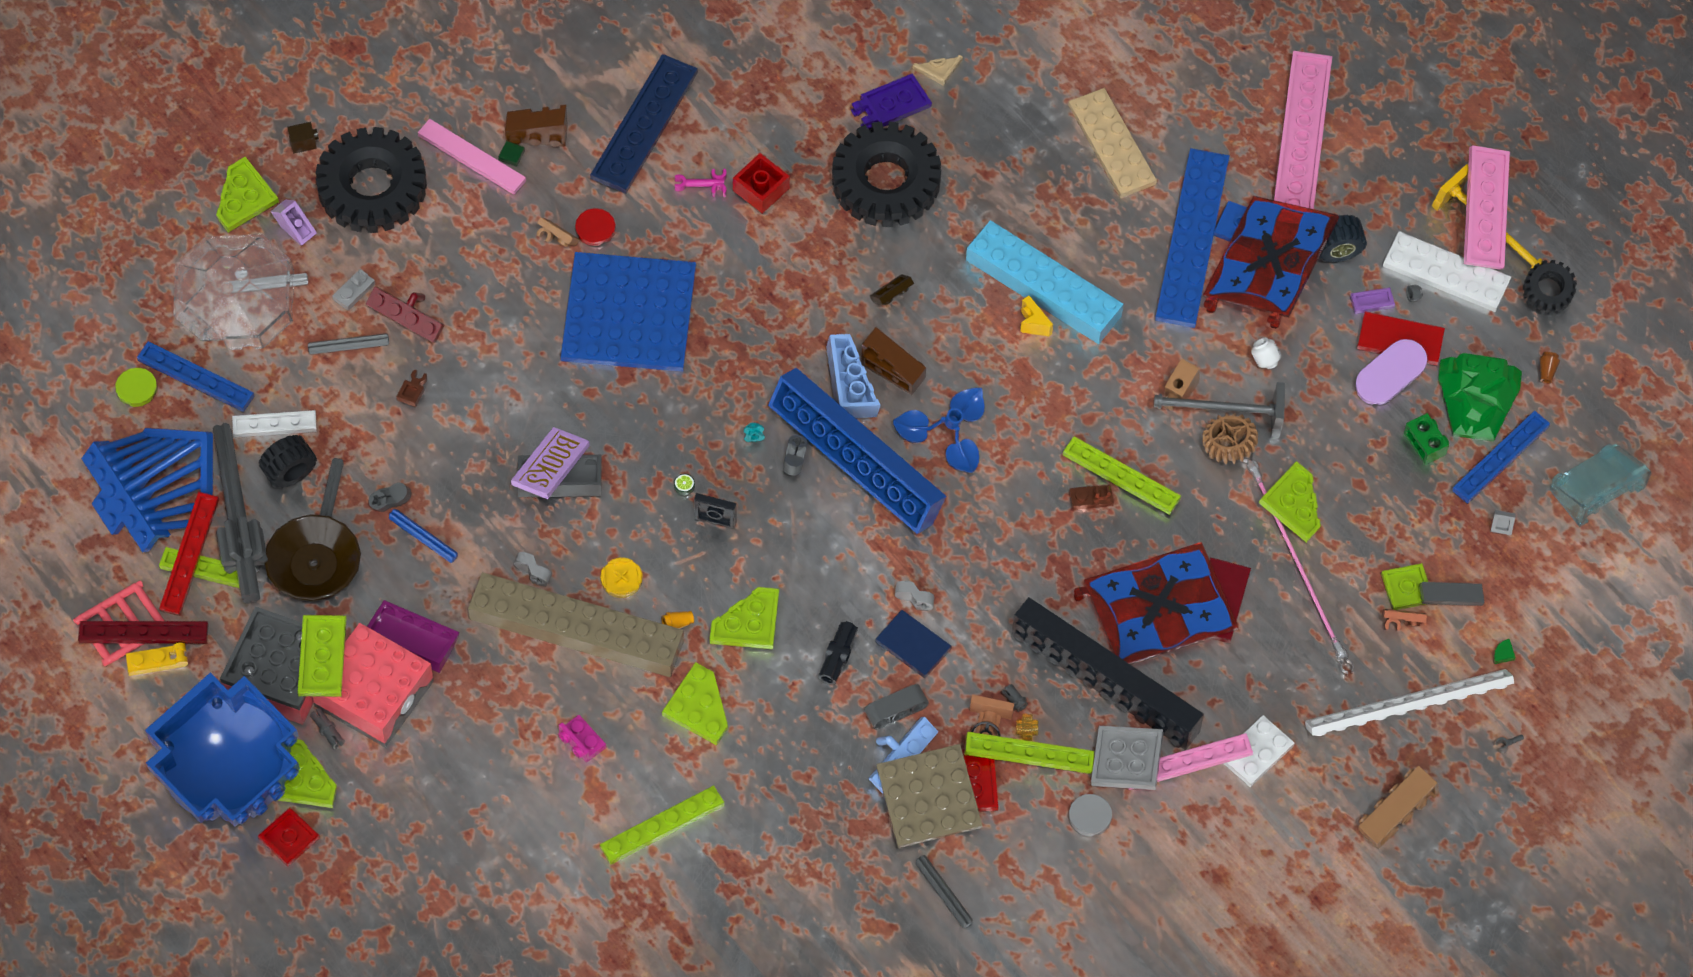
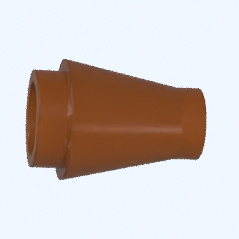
M1543 352L1540 357V381L1542 383H1552L1560 363L1558 354Z

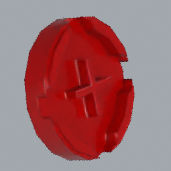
M588 209L576 219V234L581 242L587 245L600 246L602 243L609 242L615 235L616 224L614 218L603 209Z

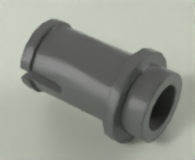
M1013 684L1005 687L1007 691L1003 690L1002 694L1011 703H1014V710L1018 712L1024 710L1028 705L1026 697H1022Z

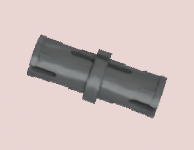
M317 708L316 711L318 713L316 714L313 711L310 717L320 728L319 732L321 735L325 736L330 742L332 748L338 749L337 742L342 746L345 740L335 729L336 725L327 718L322 708Z

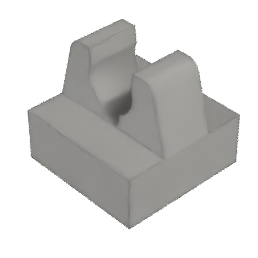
M1495 510L1491 532L1512 535L1516 513Z

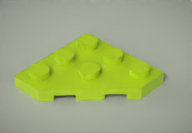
M246 157L228 166L220 205L216 213L217 219L228 233L279 203L276 194Z
M1296 461L1258 503L1307 543L1319 530L1321 524L1317 515L1316 493H1314L1312 485L1314 482L1313 474Z
M757 587L752 591L751 595L744 600L738 601L721 617L715 618L711 623L710 644L773 649L779 589Z
M695 662L663 709L662 716L717 746L728 730L725 712L714 672Z
M297 739L296 743L290 747V754L299 763V773L292 780L285 782V793L278 801L333 808L337 785L325 772L317 758L310 752L305 742Z

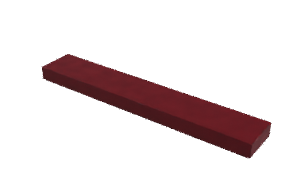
M80 621L78 641L79 643L207 644L209 624L208 621Z

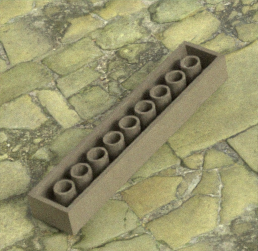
M483 572L468 607L470 620L670 678L684 643V630Z

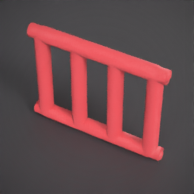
M141 580L73 619L74 623L79 625L80 621H87L99 614L103 621H113L106 609L117 603L128 621H139L124 600L129 595L136 593L154 621L165 620L142 587L144 586ZM92 643L103 658L101 661L104 666L115 662L125 656L126 653H130L144 645L118 643L121 648L110 654L103 643Z

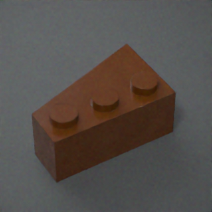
M560 105V109L549 110V107H543L542 111L532 112L531 109L507 112L505 126L506 141L514 144H531L533 146H566L568 129L566 105Z
M877 327L874 328L862 343L861 364L910 395H913L926 378V367Z

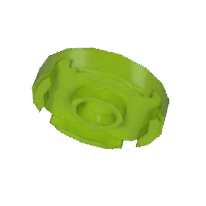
M130 368L124 371L118 377L115 384L116 394L120 401L132 407L144 406L151 402L157 392L155 377L151 372L143 368Z

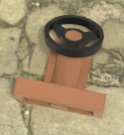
M972 695L970 711L980 713L978 723L972 728L971 732L976 728V733L993 736L998 734L1001 737L999 730L1001 718L1012 720L1014 703Z

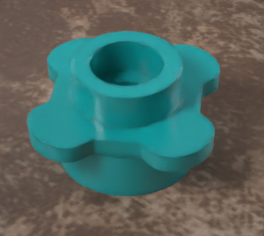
M758 423L748 424L744 428V433H746L744 440L746 442L764 440V427Z

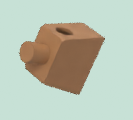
M1181 359L1165 385V397L1188 399L1199 384L1200 368ZM1164 406V407L1167 408V409H1169V410H1173V408H1174L1175 406Z

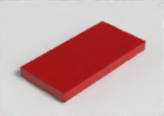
M1365 311L1357 349L1381 354L1399 340H1413L1424 348L1427 355V364L1438 366L1445 328Z

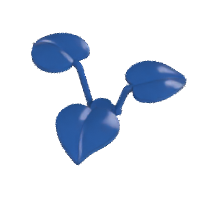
M971 388L957 393L951 399L950 410L946 417H942L929 427H927L929 420L923 412L918 410L907 411L893 420L895 430L906 441L921 443L927 439V431L934 429L941 423H945L947 428L955 430L956 444H951L946 449L945 457L948 464L954 469L973 473L979 463V451L976 444L970 439H964L959 442V426L963 419L967 422H974L982 417L985 408L982 388Z

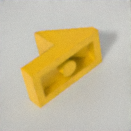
M1030 296L1022 299L1021 312L1026 319L1021 322L1020 331L1022 333L1048 337L1052 335L1053 323Z

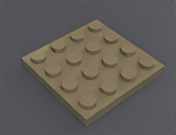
M960 744L876 764L898 848L982 828V822Z

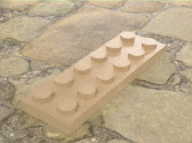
M1105 88L1069 101L1068 106L1120 198L1156 185L1157 180Z

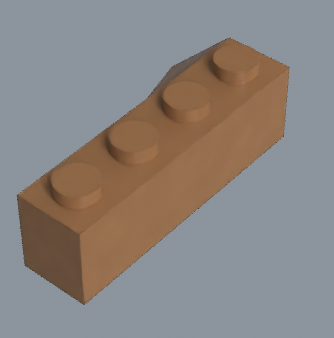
M1420 766L1415 770L1413 768L1410 769L1404 776L1405 780L1400 785L1398 783L1395 784L1389 791L1390 795L1385 800H1379L1374 806L1375 810L1370 815L1366 814L1359 821V832L1376 848L1379 849L1398 832V825L1400 823L1402 825L1407 824L1412 819L1415 809L1422 810L1427 805L1430 796L1435 798L1439 794L1438 783Z

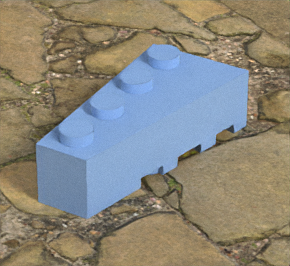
M830 335L826 348L833 399L855 418L877 417L881 405L874 395L873 386L868 381L867 372L859 360L860 356L851 335Z

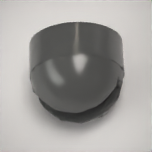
M1419 285L1407 286L1406 295L1410 302L1422 298L1423 293L1420 292L1422 288Z

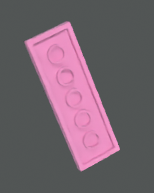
M1473 145L1469 147L1464 264L1499 270L1504 268L1510 151Z

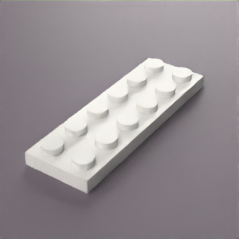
M1400 231L1383 263L1385 268L1496 312L1511 280V276L1494 269L1464 264V257Z

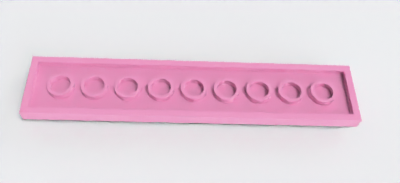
M1293 51L1274 204L1296 211L1313 213L1332 56ZM1283 210L1277 222L1299 225L1303 215Z

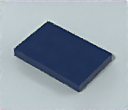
M903 610L896 615L875 639L878 645L924 678L931 673L952 648L949 643Z

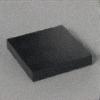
M696 493L694 498L695 519L735 529L737 523V503Z

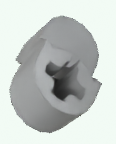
M526 552L518 553L514 566L521 571L529 573L533 584L547 586L552 573L548 569L537 565L534 555Z
M899 581L896 583V598L910 601L916 610L928 611L933 609L934 594L927 591H919L911 581Z

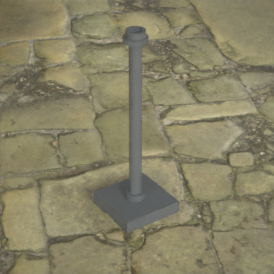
M1276 383L1272 403L1269 405L1162 397V394L1159 393V395H1154V407L1161 409L1162 406L1269 414L1271 416V438L1279 439L1284 422L1285 383Z

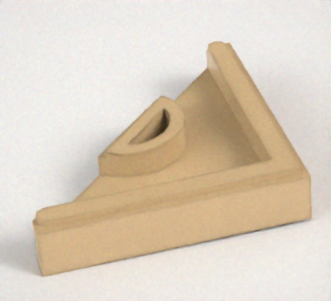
M958 55V57L950 59H935L922 64L914 63L912 69L944 86L962 62L963 56Z

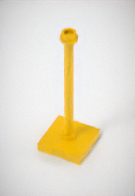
M1468 164L1439 189L1432 204L1436 211L1453 197H1457L1463 204L1467 205V195L1462 192V189L1468 180ZM1506 232V243L1532 266L1531 268H1534V265L1537 263H1542L1543 260L1541 258L1537 260Z

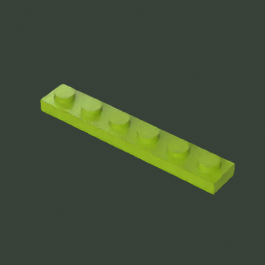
M1075 436L1063 451V456L1169 515L1181 499V495Z
M967 732L964 755L1091 774L1093 771L1094 751L974 732Z
M713 785L601 843L600 848L609 864L612 865L725 806L724 801Z

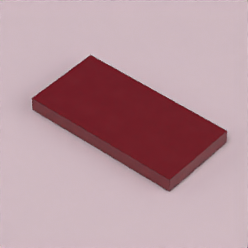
M1210 557L1208 564L1210 576L1228 610L1232 628L1216 632H1200L1204 634L1198 635L1230 644L1251 568ZM1209 575L1204 578L1198 603L1218 598Z

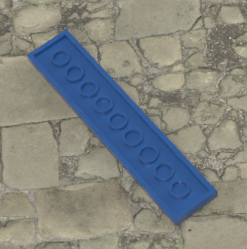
M1190 148L1155 321L1195 328L1230 155Z

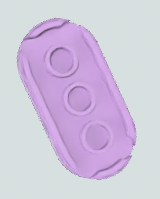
M1407 339L1393 343L1358 374L1356 379V392L1364 402L1372 405H1382L1389 402L1425 370L1427 355L1424 348L1419 343Z

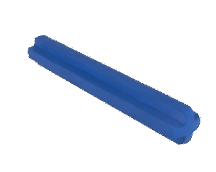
M393 509L390 512L389 519L444 559L450 563L457 559L458 553L399 510Z

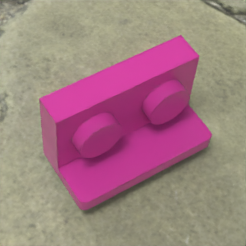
M577 715L566 725L563 722L559 724L558 735L565 744L569 743L576 757L579 759L582 757L586 763L606 748V743L580 715Z

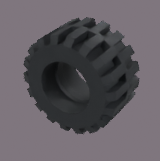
M1544 260L1541 264L1537 263L1534 265V268L1530 269L1522 290L1524 291V299L1527 298V305H1533L1532 310L1536 311L1539 309V314L1544 315L1545 312H1548V315H1553L1554 312L1558 314L1562 309L1565 310L1569 303H1571L1576 293L1577 281L1574 280V273H1569L1570 268L1568 266L1566 268L1563 267L1564 263L1559 262V264H1556L1555 260L1547 263V260ZM1543 279L1554 280L1559 285L1561 293L1556 296L1545 295L1540 290L1538 282Z
M290 435L276 441L265 450L259 460V467L273 487L278 489L286 488L304 479L315 467L317 458L302 436Z

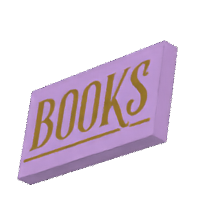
M553 427L512 478L511 485L549 499L590 446L589 441Z

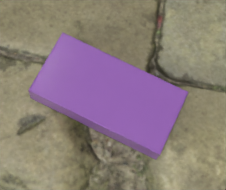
M1390 287L1351 293L1350 295L1355 314L1395 307Z

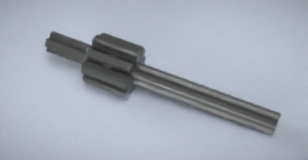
M223 423L221 426L215 425L213 433L228 520L224 522L225 527L217 529L216 534L224 571L231 574L237 570L241 598L244 603L249 604L251 601L257 602L260 599L256 572L260 571L259 565H265L264 563L268 561V558L266 556L265 540L260 522L256 519L247 522L230 424Z

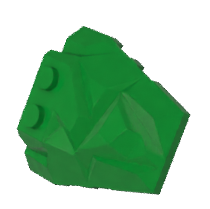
M1462 353L1457 358L1448 357L1441 359L1438 382L1442 387L1443 401L1446 402L1447 416L1452 435L1494 442L1505 421V417L1520 392L1522 371L1515 366L1508 365L1507 360L1502 358Z

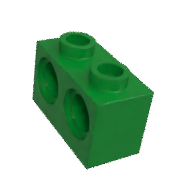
M1428 413L1406 423L1404 434L1425 465L1447 454L1449 441L1445 435L1441 434L1437 422L1431 419Z

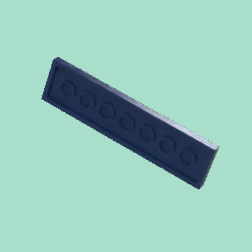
M661 55L590 174L592 180L627 194L695 79L698 68L667 55Z

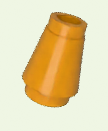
M692 611L666 612L665 615L661 616L662 624L681 629L694 623V616Z

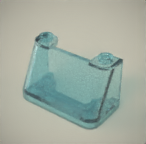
M1608 444L1601 452L1564 474H1557L1552 479L1553 483L1551 484L1550 491L1577 525L1581 527L1588 523L1589 520L1586 518L1588 515L1598 513L1600 507L1625 492L1630 491L1632 493L1635 490L1638 493L1645 489L1651 471L1645 464L1619 445Z

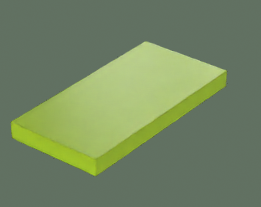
M303 615L298 696L342 697L346 616Z

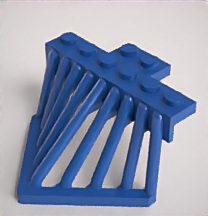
M145 428L143 432L112 442L94 441L81 458L102 489L91 503L112 535L119 534L125 525L142 552H149L159 538L169 537L171 534L168 530L186 528L189 521L187 519L162 522L163 518L191 512L194 503L155 511L160 504L197 489H201L202 493L213 495V433L209 431ZM144 440V441L139 442V443H137V444H134V445H132V446H129V447H126V448L121 449V450H119V451H116L117 448H120V447H123V446H126V445H129V444H132V443H135V442ZM201 447V456L198 460L145 487L152 477ZM133 453H136V454H134V455H132V456H130V457L124 459V457H126V456H128V455H131V454H133ZM154 454L153 456L147 458L146 460L132 467L134 463ZM166 458L165 460L161 461L160 463H158L157 465H155L154 467H152L151 469L147 470L146 472H144L143 474H141V475L139 476V474H140L143 470L149 468L150 466L154 465L155 463L159 462L160 460ZM201 468V478L198 481L150 499L155 491Z

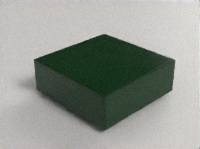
M506 141L498 159L517 167L525 152V147Z

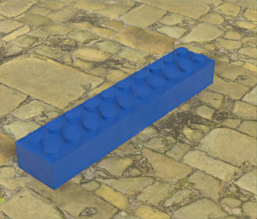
M795 368L780 377L768 404L771 409L916 534L933 525L946 499L944 493L799 369Z

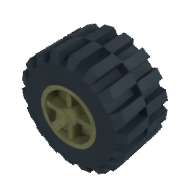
M1339 215L1329 218L1331 221L1325 233L1323 246L1317 253L1319 259L1330 263L1341 262L1362 253L1366 248L1367 241L1361 220L1353 215Z

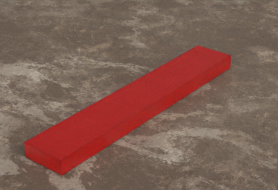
M198 492L159 607L160 611L181 616L219 502V497Z

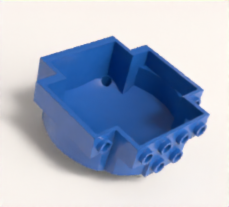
M210 672L145 729L150 743L158 751L146 762L148 769L168 789L175 801L190 812L200 823L204 820L213 821L220 816L235 827L247 821L249 816L254 818L257 815H262L273 800L277 801L284 795L286 790L285 782L292 780L299 773V763L290 754V747L296 743L299 736L297 729L245 676L227 690Z

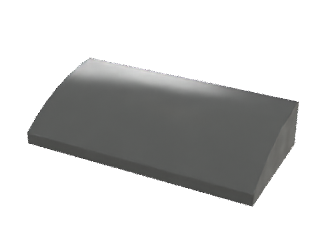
M518 455V471L531 455ZM582 455L550 497L601 496L602 455ZM517 487L518 497H540Z

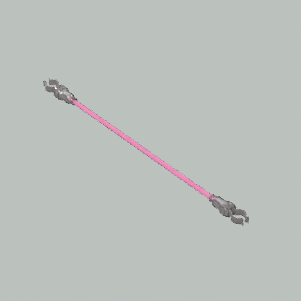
M1251 453L1253 455L1252 460L1244 459L1243 461L1247 463L1248 473L1252 475L1254 481L1260 486L1263 495H1265L1267 491L1263 485L1259 465L1256 460H1253L1254 453ZM1274 516L1331 636L1335 657L1341 662V671L1348 676V671L1342 668L1343 661L1350 663L1353 668L1354 664L1351 660H1347V650L1343 648L1341 642L1334 635L1281 521Z

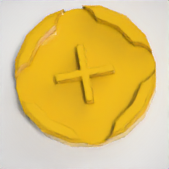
M619 557L610 560L603 567L600 579L603 589L609 595L616 598H626L638 592L642 585L643 574L640 566L634 563L633 560Z

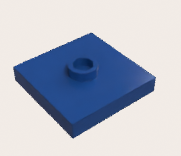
M1228 200L1214 231V236L1233 243L1245 228L1246 217L1250 208ZM1242 237L1236 244L1251 249L1255 240Z

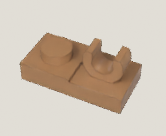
M540 217L537 223L543 227L537 231V236L542 237L544 232H547L548 236L545 239L547 242H551L554 235L558 237L557 241L566 247L568 245L576 246L580 240L546 218Z

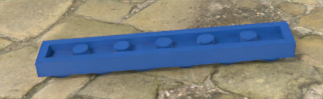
M149 341L137 356L139 362L242 412L246 410L254 398V392Z
M1536 411L1532 412L1453 487L1452 491L1468 504L1549 428L1550 423Z

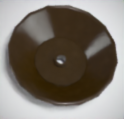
M310 514L291 519L275 531L267 543L266 556L268 561L264 564L268 578L280 592L297 600L317 601L333 597L349 586L359 570L361 551L357 537L346 524L330 516ZM316 562L317 565L311 566V563Z

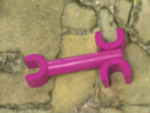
M712 169V179H686L683 175L677 174L675 175V182L682 183L675 184V191H683L686 187H712L713 197H715L717 190H721L723 197H726L727 188L724 185V181L727 178L726 169H723L722 175H716L715 169Z

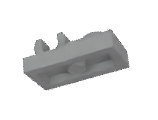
M359 269L332 296L333 300L349 311L375 285V280Z

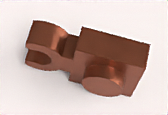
M417 370L412 371L411 382L405 380L396 396L398 401L414 407L417 406L424 393L422 385L427 382L426 373L423 374L422 378H416Z

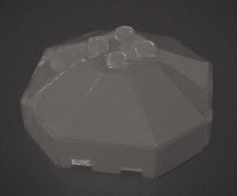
M263 234L204 237L175 263L173 316L201 341L223 340L228 350H240L245 346H254L255 349L264 348L293 321L294 268L291 259Z

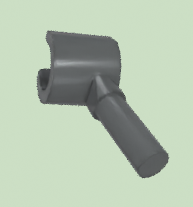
M1521 734L1508 740L1504 737L1498 738L1496 745L1500 743L1505 744L1504 747L1499 749V752L1505 753L1508 750V746L1523 740L1524 737Z

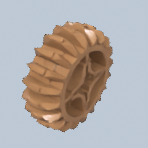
M1235 412L1232 416L1225 413L1224 417L1218 415L1217 420L1211 419L1210 424H1206L1202 434L1205 452L1209 454L1211 459L1216 458L1218 463L1224 460L1225 464L1228 461H1232L1234 465L1236 460L1243 462L1244 457L1250 458L1251 453H1255V447L1258 444V431L1254 423H1251L1249 418L1245 419L1243 414L1237 417Z

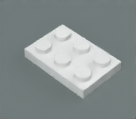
M1264 715L1243 733H1247L1253 755L1223 763L1249 787L1254 785L1295 744Z

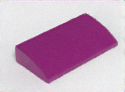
M385 600L367 625L368 628L431 663L432 670L438 673L441 672L460 633Z

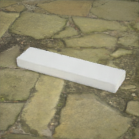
M315 410L232 416L234 438L317 432Z

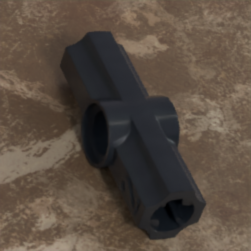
M841 622L834 640H831L828 645L825 661L819 673V679L826 684H836L843 665H846L852 649L851 646L858 631V627L851 622Z

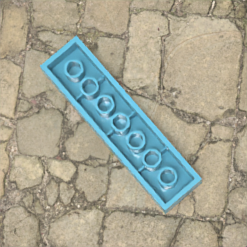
M991 220L967 247L966 261L1021 296H1030L1040 308L1097 344H1100L1122 317L1123 303Z

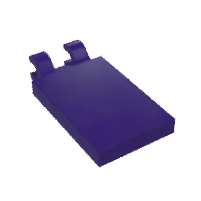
M912 73L861 94V100L852 103L853 109H851V112L856 117L865 111L867 116L861 118L863 123L860 126L866 125L868 130H870L874 122L882 121L883 127L887 126L889 121L897 122L930 108L932 102Z

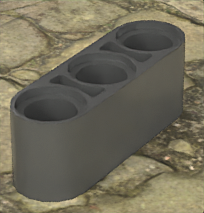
M914 684L870 703L865 707L864 711L873 728L880 729L925 709L929 702L920 685Z

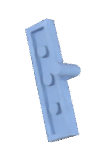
M920 717L899 743L892 736L878 737L876 739L878 745H889L892 749L891 753L882 763L920 754L939 731L925 717ZM876 769L868 779L883 794Z

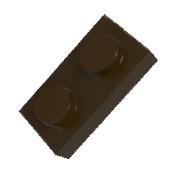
M901 274L871 294L870 297L874 303L880 305L889 304L895 296L907 292L914 282L910 276Z

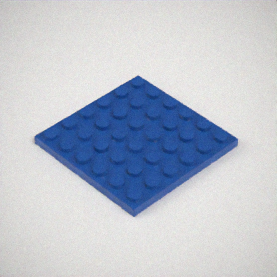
M575 252L561 361L683 372L696 262Z

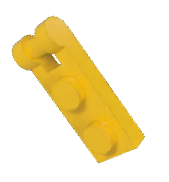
M176 643L173 646L126 653L129 676L187 666L188 659L185 656L186 644ZM176 655V658L170 659V656Z

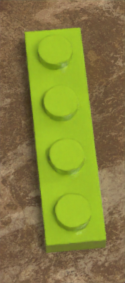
M166 547L159 563L160 569L172 572L179 550ZM200 556L194 574L195 578L240 588L237 570L229 574L224 571L221 560Z

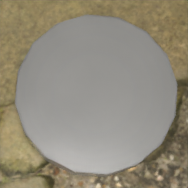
M1085 794L1078 797L1071 804L1069 820L1073 829L1079 834L1085 836L1100 835L1110 826L1112 809L1109 803L1102 797L1095 794Z

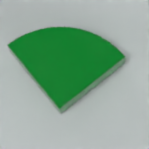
M1510 639L1502 641L1497 646L1493 657L1494 664L1515 660L1516 657Z

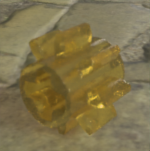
M1022 714V719L1016 720V735L1022 736V740L1032 741L1033 736H1038V720H1033V714Z

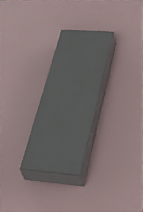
M1421 582L1420 584L1422 604L1483 606L1485 603L1482 584Z

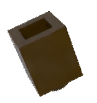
M311 122L287 127L293 154L317 149L318 132L317 129L312 128Z

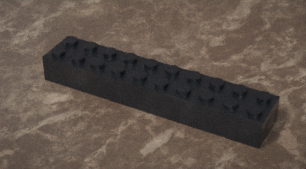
M1030 597L1014 614L1012 634L1015 639L1028 644L1034 652L1046 656L1052 664L1064 668L1070 676L1079 678L1086 687L1095 689L1104 699L1113 701L1122 711L1134 715L1140 723H1146L1152 729H1163V736L1168 738L1174 746L1186 750L1200 733L1204 713Z

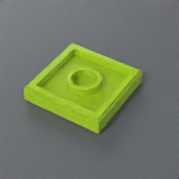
M1422 563L1382 571L1381 576L1392 610L1426 605L1422 604L1420 593L1421 582H1428Z

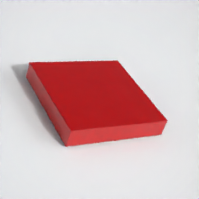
M289 807L258 835V839L284 864L290 866L320 839V835Z

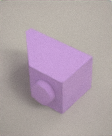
M285 199L270 211L280 227L300 245H303L317 234L294 200Z

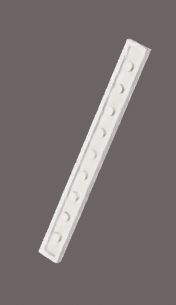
M1503 669L1306 720L1305 725L1312 735L1322 736L1329 731L1345 730L1348 726L1364 725L1367 721L1384 720L1387 716L1394 714L1403 715L1410 710H1423L1429 705H1442L1447 703L1448 700L1465 699L1468 695L1484 694L1487 690L1495 688L1504 689L1507 685L1514 684V679L1510 672Z

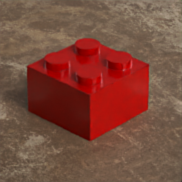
M761 153L733 177V191L762 214L790 189V176Z

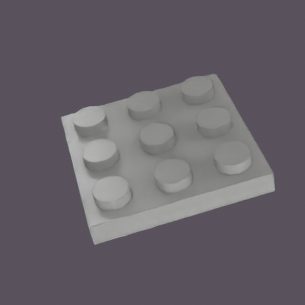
M1099 726L1091 778L1092 786L1156 790L1164 734L1163 729Z

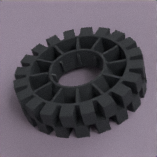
M882 121L872 123V130H868L867 126L864 125L857 128L856 136L853 133L848 134L844 138V145L840 143L836 149V157L833 158L832 164L834 194L836 199H840V205L846 212L852 209L851 216L859 221L865 216L866 224L876 226L878 220H882L883 227H893V220H897L899 226L909 223V216H912L915 220L923 216L924 209L929 210L934 204V198L938 196L941 183L940 157L936 156L937 149L933 143L927 144V136L922 132L915 136V128L906 124L903 130H899V123L890 121L888 128H883ZM891 162L902 167L905 171V176L908 178L898 188L882 190L871 185L868 182V175L865 174L868 169H871L877 163Z
M365 127L356 129L357 136L355 137L352 136L350 131L341 135L342 142L339 143L336 139L328 145L329 152L323 151L319 158L320 164H317L316 184L319 200L322 207L325 206V212L331 219L336 216L337 224L344 228L350 223L352 231L361 232L363 226H367L368 233H378V226L383 225L385 231L394 229V221H397L400 225L409 220L408 213L415 215L420 209L419 202L423 203L426 195L425 189H427L424 160H422L418 148H413L412 141L405 136L400 140L399 133L393 130H389L388 134L384 135V129L379 127H373L372 134H368ZM367 168L385 170L393 178V180H390L391 185L386 191L374 196L359 194L350 184L353 183V177L358 172Z

